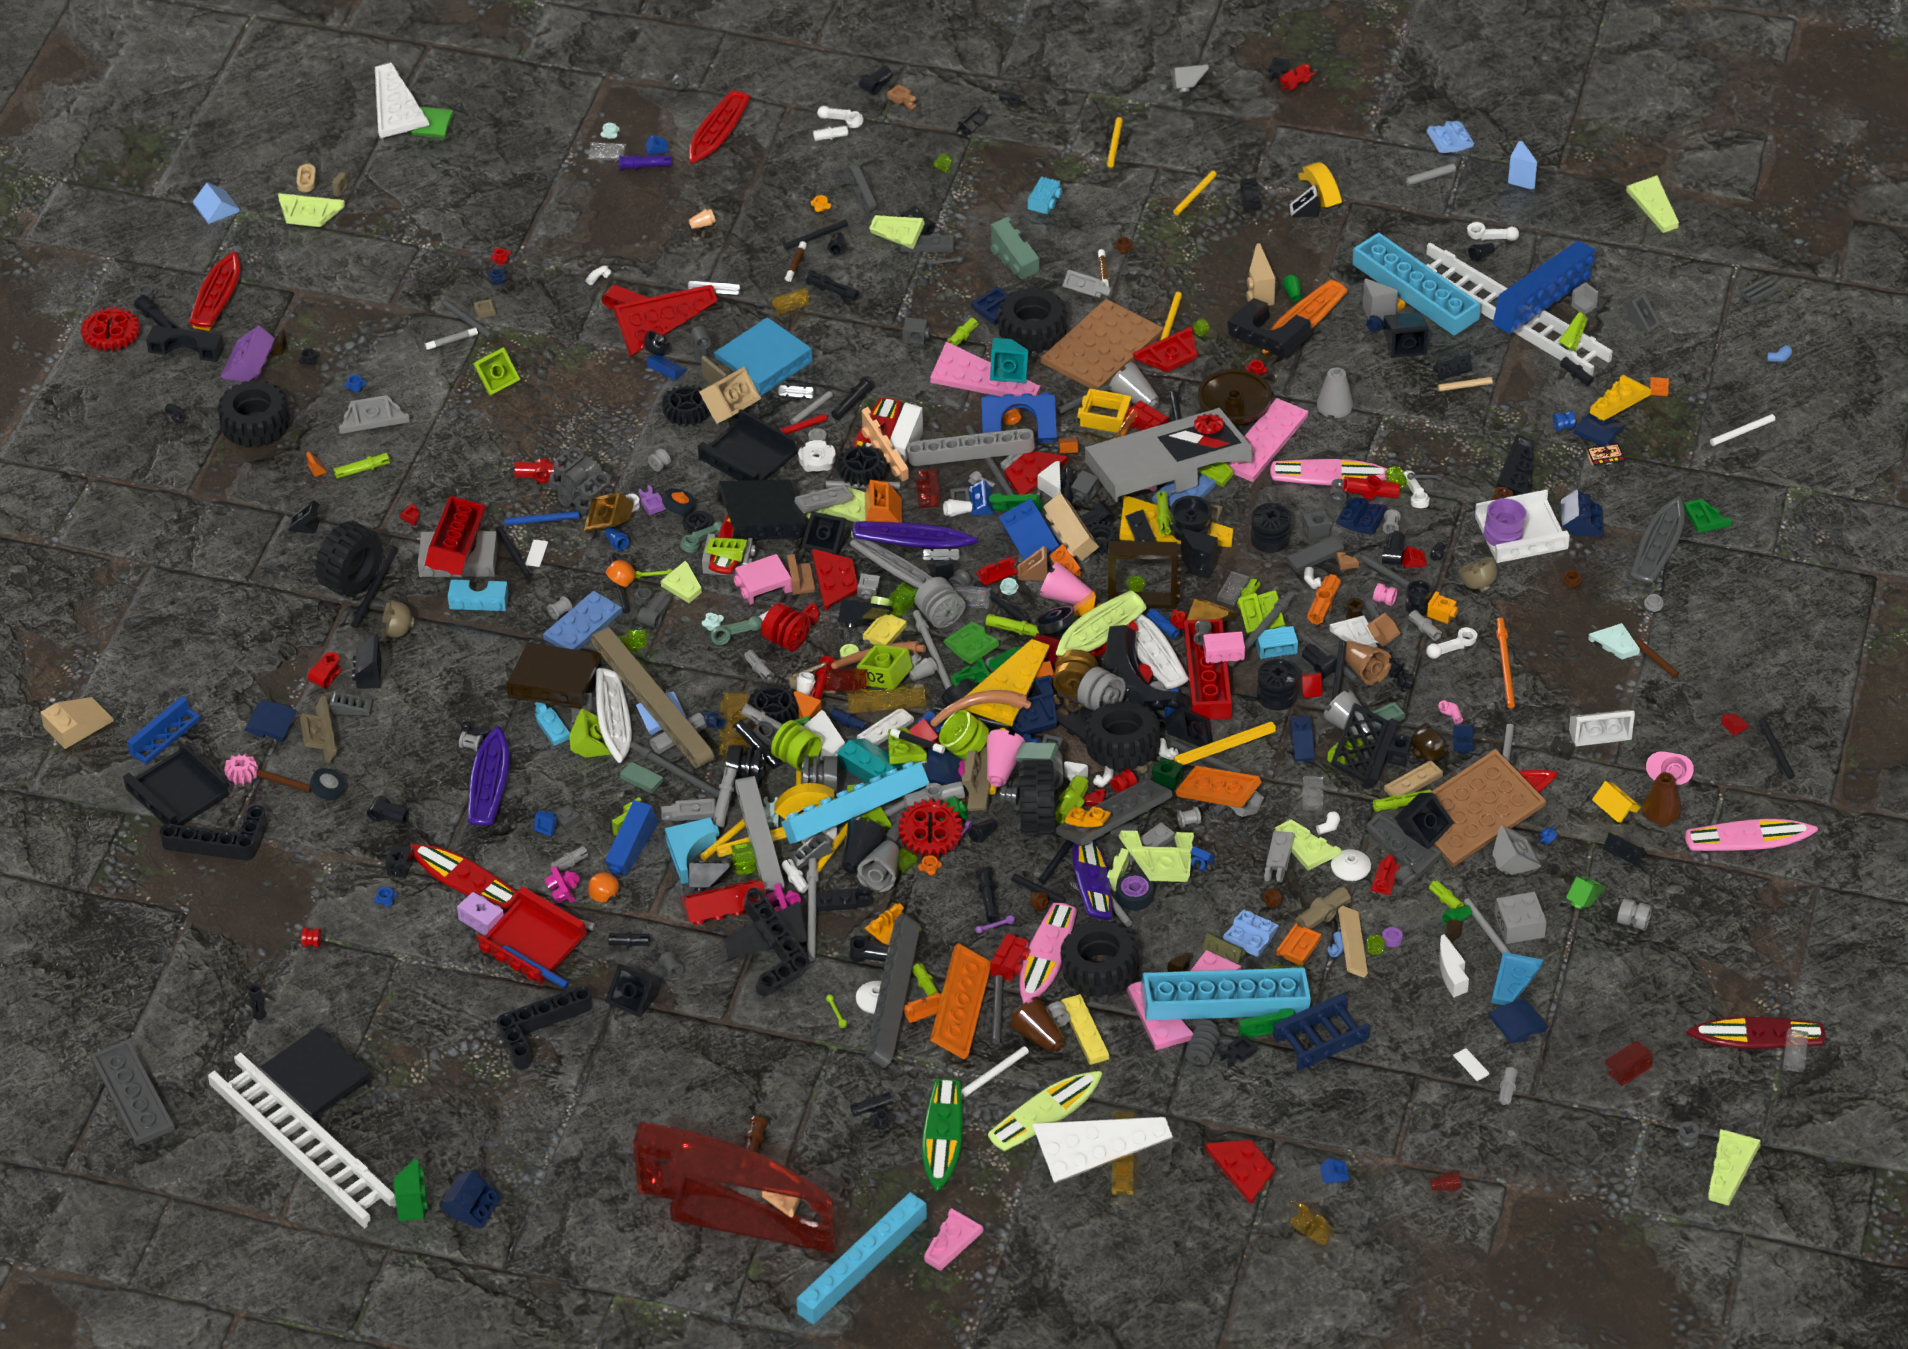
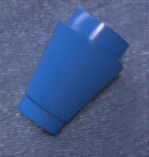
M613 527L605 530L604 534L615 550L621 551L627 548L629 540L626 534Z

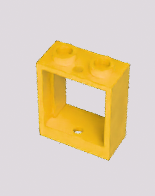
M1089 389L1087 396H1083V407L1078 410L1077 418L1080 419V426L1123 434L1127 423V411L1132 407V396ZM1092 406L1119 410L1117 417L1090 413Z

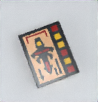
M1613 443L1607 447L1601 445L1586 448L1592 466L1626 461L1619 443Z

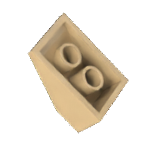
M1258 243L1256 244L1250 266L1249 278H1247L1249 291L1246 292L1248 302L1256 298L1268 303V306L1274 305L1275 276L1261 244Z
M745 367L699 391L716 424L735 415L740 409L743 410L762 399Z
M92 697L57 702L40 712L44 728L64 749L114 721Z

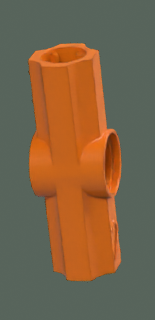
M1330 574L1325 576L1321 587L1316 590V597L1307 614V619L1312 624L1318 625L1323 623L1328 611L1332 609V602L1341 585V580L1336 575Z

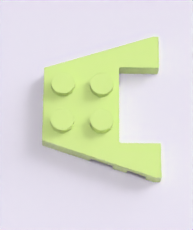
M847 487L853 495L852 501L814 510L813 512L846 518V520L854 523L856 521H865V492ZM811 511L803 513L807 523L809 521Z
M1120 831V840L1150 881H1188L1190 877V852L1193 848V833L1176 832L1174 838L1177 847L1142 846L1138 831Z

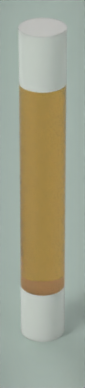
M1101 249L1098 251L1101 281L1105 282V287L1109 288L1105 251Z

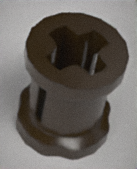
M1350 598L1347 601V620L1363 616L1361 612L1364 605L1362 600Z

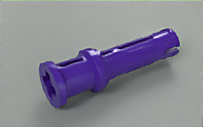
M633 154V156L619 155V170L625 168L637 170L639 167L672 166L671 155L638 157L636 154Z

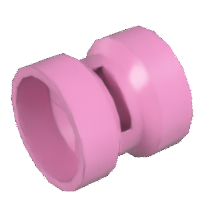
M1378 583L1373 599L1375 602L1380 603L1382 601L1388 606H1393L1397 596V588H1387L1384 584Z

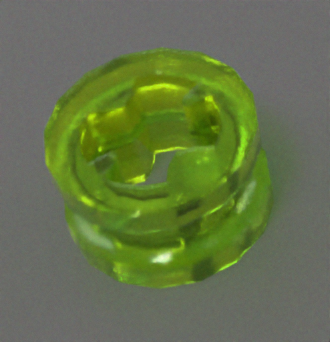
M1201 318L1193 323V329L1198 336L1201 337L1204 333H1209L1210 328L1205 319Z
M1380 935L1369 936L1367 938L1366 950L1372 955L1381 954L1384 951V938Z

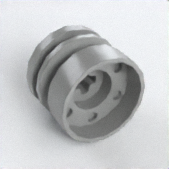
M934 577L921 585L914 597L916 606L933 626L937 628L952 625L959 619L965 609L963 598L942 577Z

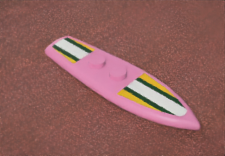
M1345 459L1274 461L1270 468L1271 478L1274 481L1331 486L1333 480L1344 479L1345 476L1367 479L1369 475H1375L1381 481L1395 476L1394 471L1368 462Z
M1752 819L1687 829L1685 840L1691 851L1759 850L1786 846L1798 842L1817 832L1818 828L1794 820Z
M1053 903L1028 947L1031 952L1027 960H1023V968L1020 972L1019 986L1023 1004L1025 1002L1030 1004L1033 1002L1031 998L1042 995L1058 974L1062 965L1061 945L1065 937L1071 934L1077 908L1065 903Z

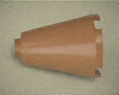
M1352 640L1346 641L1345 661L1362 682L1372 686L1376 681L1379 683L1383 681L1391 668L1389 663L1391 655L1384 649Z

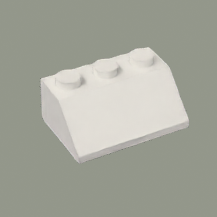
M1620 710L1570 716L1569 731L1574 747L1632 740L1635 712L1633 710Z

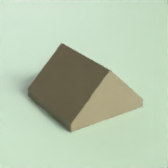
M704 355L701 358L702 376L711 384L735 372L719 360Z

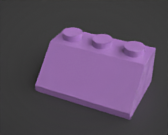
M259 325L237 340L220 377L242 382H249L253 378H258L262 372L261 367L268 359L266 358L267 354L273 349L272 344L275 338Z

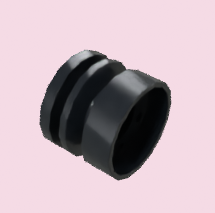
M1265 503L1257 506L1251 516L1252 545L1266 553L1284 550L1290 541L1291 515L1289 510L1277 503Z
M1272 659L1264 662L1258 670L1257 698L1259 703L1267 709L1276 711L1292 707L1297 700L1298 670L1296 666L1284 659Z
M729 745L725 767L737 770L735 779L755 776L757 786L760 788L766 767L764 748L757 747L755 754L754 746H750L747 755H745L743 746Z

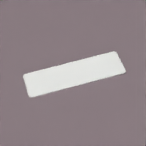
M533 540L526 565L540 566L548 541Z
M1466 1048L1453 1055L1476 1081L1490 1074Z

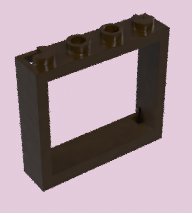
M1109 541L1108 601L1125 593L1116 592V559L1171 560V593H1135L1141 597L1147 608L1176 609V601H1180V590H1177V588L1181 586V577L1177 576L1181 575V563H1177V561H1181V551H1177L1178 542Z

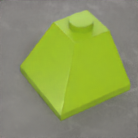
M504 347L473 363L489 396L520 380Z
M582 708L569 734L570 749L585 758L612 755L602 737L598 717Z

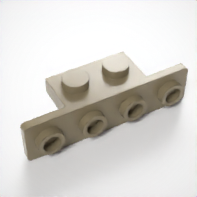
M322 695L316 705L317 716L302 713L300 723L305 747L323 749L325 763H330L332 758L336 756L337 746L334 742L335 733L332 731L329 704L327 703L326 696Z
M983 747L978 754L976 750L968 751L967 759L964 761L965 773L962 775V784L966 786L969 792L968 811L987 809L991 784L987 780V747Z

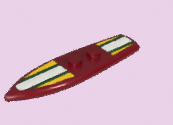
M1730 1017L1707 1021L1686 1030L1687 1035L1700 1041L1738 1049L1807 1047L1823 1045L1825 1042V1030L1821 1022L1793 1019Z

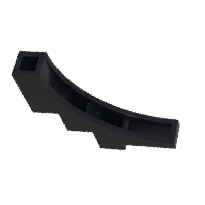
M1126 625L1109 626L1103 669L1123 678L1126 688L1124 697L1129 698L1128 701L1132 702V704L1139 703L1143 707H1148L1151 712L1162 710L1164 707L1176 709L1179 706H1187L1188 698L1179 692L1155 689L1145 680L1136 659V632Z

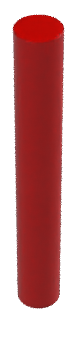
M822 414L779 430L787 435L827 421V415Z

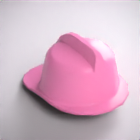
M1656 752L1648 758L1646 771L1653 780L1660 773L1668 772L1673 775L1676 785H1682L1692 778L1694 766L1691 760L1684 755Z

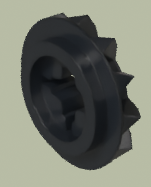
M693 511L683 518L684 530H688L689 534L713 525L712 517L704 511Z

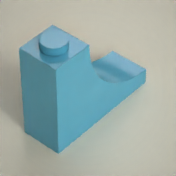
M711 817L665 828L666 843L681 884L689 882L688 868L689 863L694 857L717 841L716 836H719L717 824L713 825Z

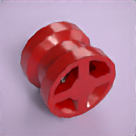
M304 927L301 937L302 947L313 946L314 948H319L322 937L321 928L310 930L309 927Z

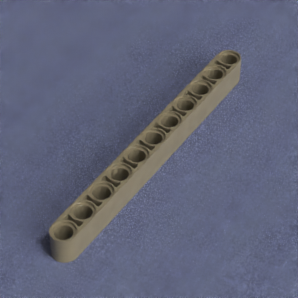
M606 627L592 634L590 638L596 650L689 762L697 769L713 761L714 755L711 748L609 627Z

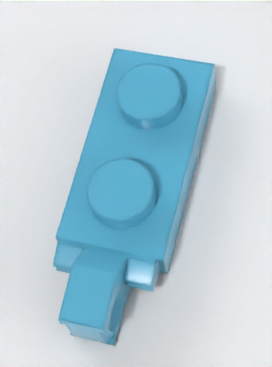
M535 702L537 723L553 746L569 740L570 732L551 707L547 708L544 703Z

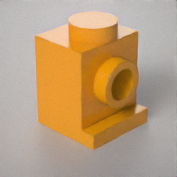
M1436 591L1428 603L1427 617L1448 624L1452 617L1455 618L1457 615V601L1440 596L1439 592Z

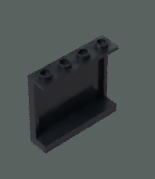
M742 409L739 410V420L708 445L702 441L698 445V458L737 481L767 480L798 454L797 440Z
M791 479L719 481L716 496L718 500L724 501L733 527L732 539L804 538L807 522L804 514L794 502L797 495Z
M179 740L177 742L179 748L177 752L136 778L130 773L123 776L125 789L164 825L175 824L183 826L229 796L228 781L224 777H220L212 766L209 767L201 756L193 753L190 746L184 745Z
M316 1027L259 1067L264 1075L317 1123L320 1122L319 1113L363 1082L369 1087L372 1086L370 1070L358 1063L354 1055H349L340 1043L332 1040L330 1034L326 1031L323 1032L319 1027Z

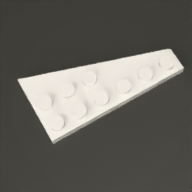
M388 63L375 67L378 133L380 138L430 125L393 64Z
M1165 1117L1032 1124L1054 1183L1173 1138Z

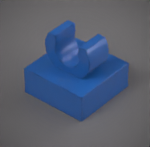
M539 810L535 814L534 830L550 837L555 834L556 813L550 811L546 813Z
M1194 846L1190 852L1194 857L1191 860V866L1195 867L1197 862H1201L1199 868L1201 871L1206 869V863L1212 865L1215 860L1211 853Z

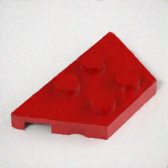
M1186 328L1133 352V359L1164 372H1169L1196 360L1197 351L1192 328Z
M1037 451L1025 453L1004 470V476L1011 483L1013 490H1016L1019 495L1031 494L1038 488V474L1055 461H1059L1061 468L1067 463V457Z
M812 549V558L824 611L830 609V605L836 602L841 603V599L857 594L858 583L852 559Z
M1251 1140L1208 1143L1205 1145L1206 1152L1251 1205L1255 1201L1258 1192L1263 1190L1265 1183L1273 1176L1275 1168Z

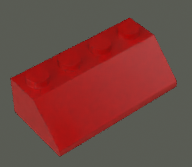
M755 879L681 896L680 901L687 922H693V925L705 923V919L713 918V921L724 919L725 914L732 913V916L744 914L745 909L742 901L749 889L758 888L766 896L763 881ZM749 898L750 901L757 902L755 898Z

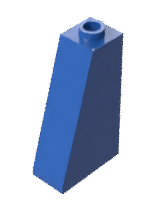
M633 800L605 860L609 871L613 874H628L656 829L658 820L651 805Z

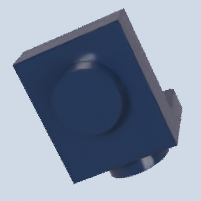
M1454 724L1453 750L1458 753L1473 751V725Z

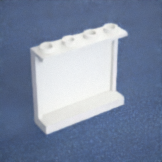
M1548 490L1507 497V499H1513L1524 506L1526 520L1522 540L1496 544L1495 546L1487 542L1496 563L1568 549V531H1562L1547 500ZM1492 501L1476 503L1475 518L1482 533L1484 532L1487 508Z

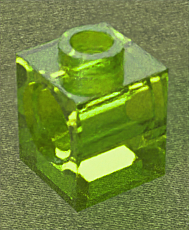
M751 842L731 845L732 861L737 876L756 872V858Z

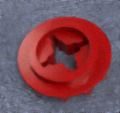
M1203 414V416H1197V419L1194 420V428L1204 434L1219 432L1224 426L1223 418H1220L1217 414Z

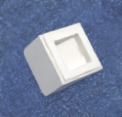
M1064 762V777L1071 781L1076 775L1088 778L1087 765Z

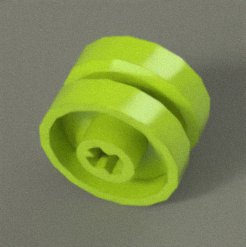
M960 710L952 714L941 727L939 742L947 750L952 751L955 756L965 760L967 759L968 751L976 750L978 754L987 742L989 729L970 712Z

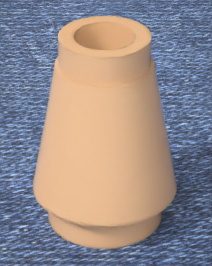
M705 209L688 220L692 229L711 226L712 223L716 222L711 209Z

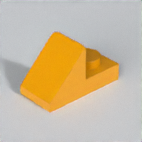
M1094 591L1073 606L1077 616H1083L1097 607L1094 606L1096 598Z

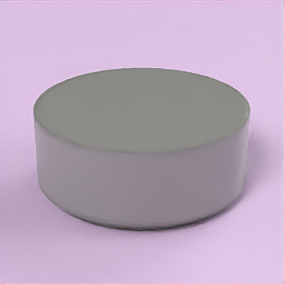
M815 428L808 433V440L826 442L827 434L825 430Z

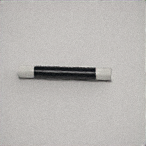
M892 728L890 732L891 736L942 754L945 751V746L895 728Z

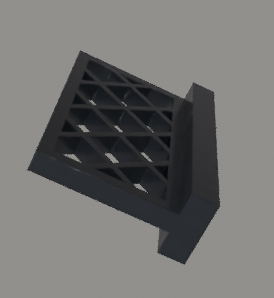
M1354 703L1330 765L1363 782L1362 787L1369 790L1377 781L1398 721L1393 718L1388 721ZM1355 712L1361 713L1364 720L1358 721ZM1375 721L1381 724V728L1375 730L1371 722ZM1366 723L1370 731L1364 733L1360 724ZM1355 726L1359 734L1352 735L1349 728ZM1372 735L1375 744L1369 745L1366 736ZM1361 738L1364 746L1358 748L1354 739ZM1350 741L1353 749L1347 750L1344 742ZM1367 750L1370 758L1364 760L1360 751ZM1355 753L1359 761L1352 762L1349 754ZM1344 756L1348 764L1344 765L1338 762V757ZM1361 765L1364 774L1357 772L1355 766Z

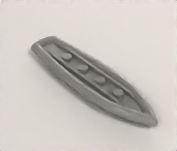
M855 538L850 542L853 548L870 560L918 589L926 581L933 578L914 564L873 541Z

